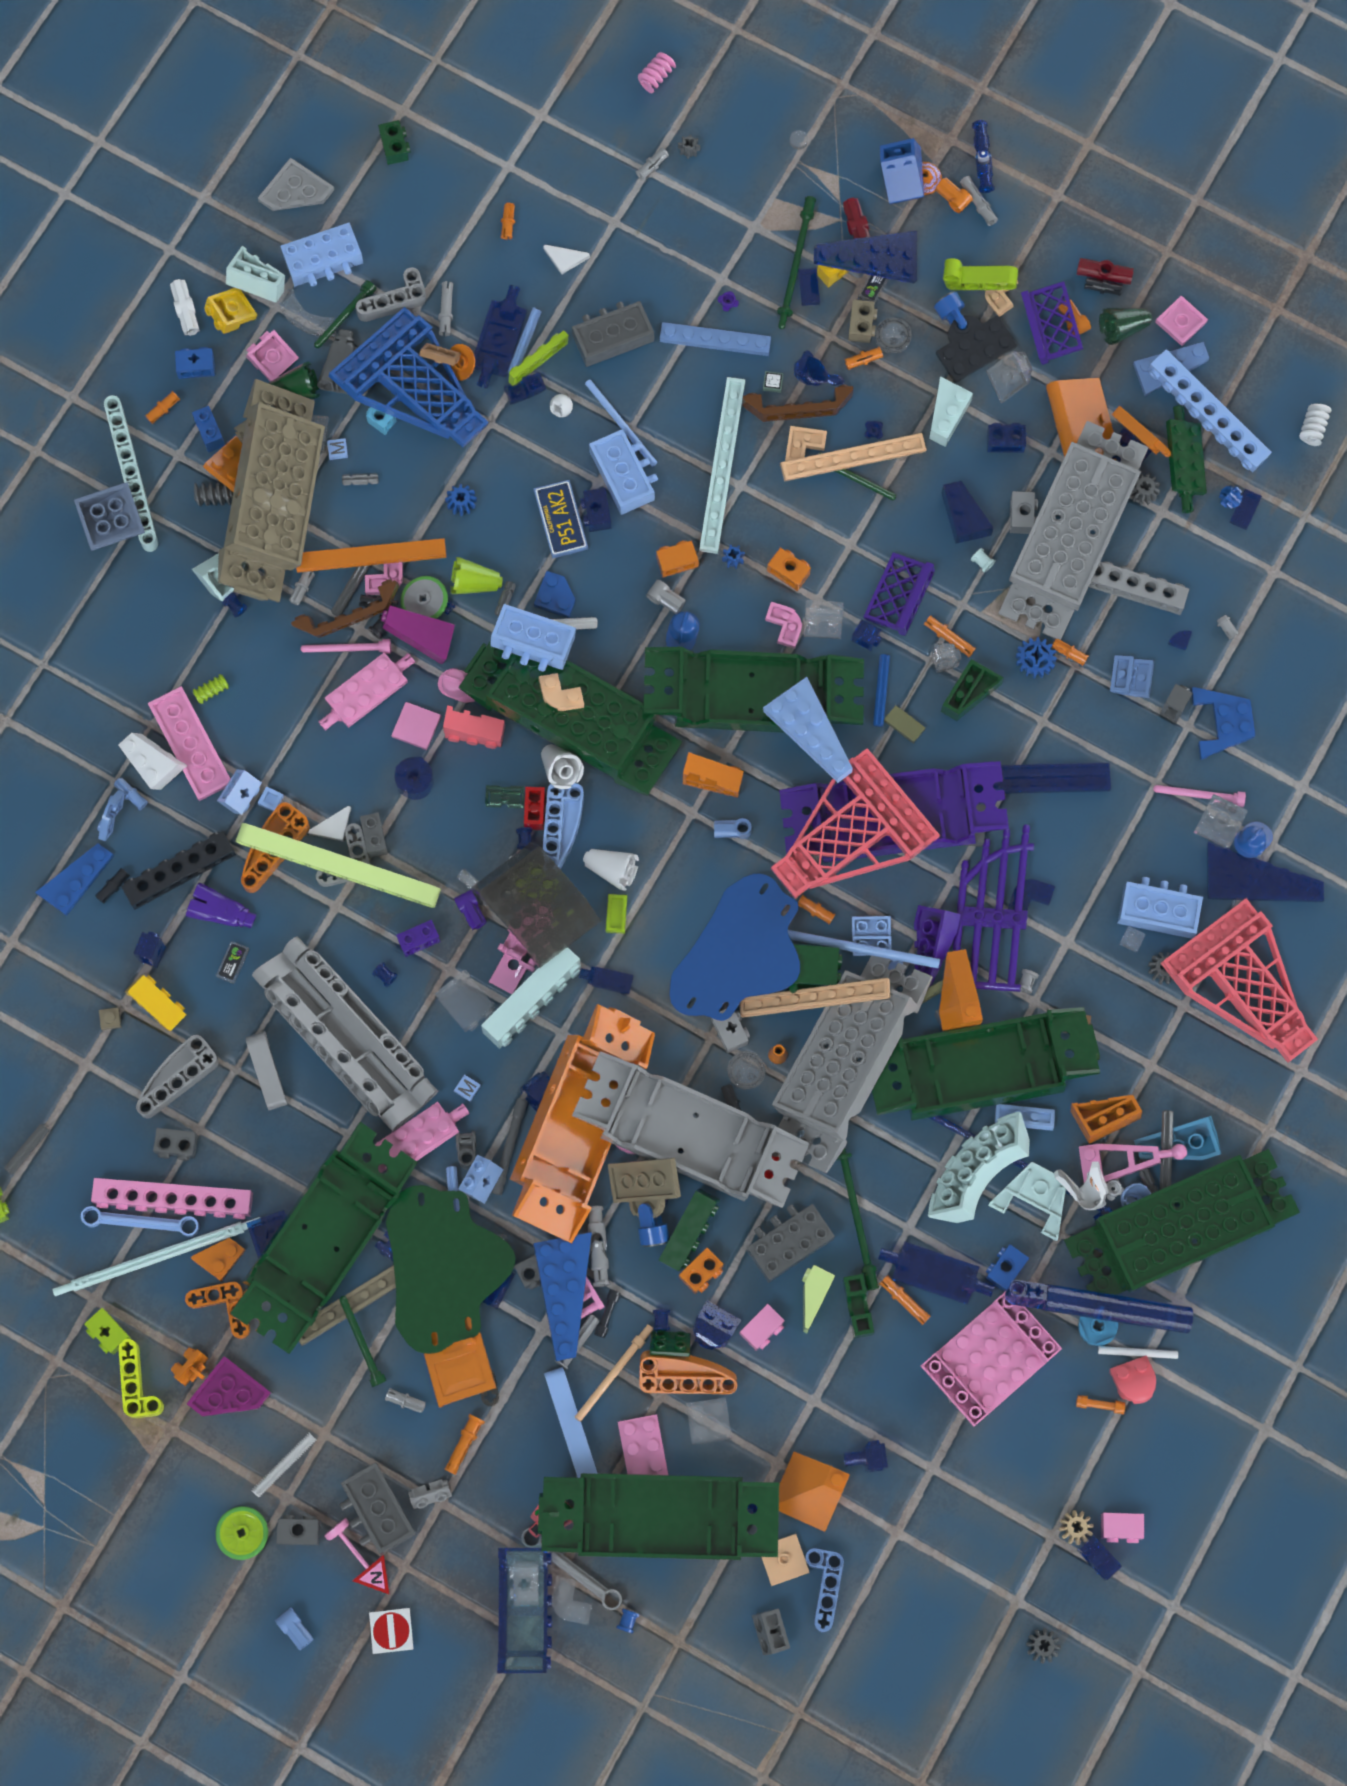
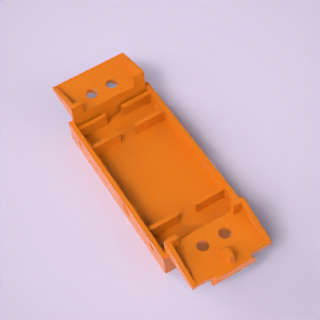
M597 1004L584 1037L580 1035L567 1036L510 1177V1180L523 1186L512 1216L569 1243L574 1241L592 1207L587 1204L612 1143L601 1139L603 1129L575 1118L572 1114L580 1097L585 1099L592 1098V1092L584 1087L588 1079L592 1081L600 1080V1075L592 1071L600 1051L647 1069L655 1033L640 1026L641 1021L615 1008L609 1007L607 1009ZM608 1033H610L612 1037V1041L610 1043H608L605 1039ZM624 1041H626L628 1045V1048L625 1051L621 1048V1044ZM612 1080L609 1082V1087L617 1089L618 1083ZM607 1098L602 1099V1106L609 1107L610 1100ZM542 1197H545L547 1199V1204L545 1206L540 1205V1199ZM558 1205H562L563 1212L561 1214H558L556 1212V1207Z

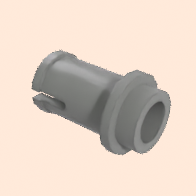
M1224 615L1217 620V626L1223 629L1230 640L1238 635L1239 632L1231 623V618Z

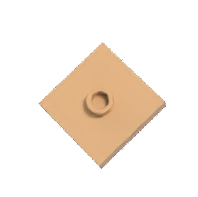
M796 1534L778 1540V1557H761L771 1586L810 1573Z

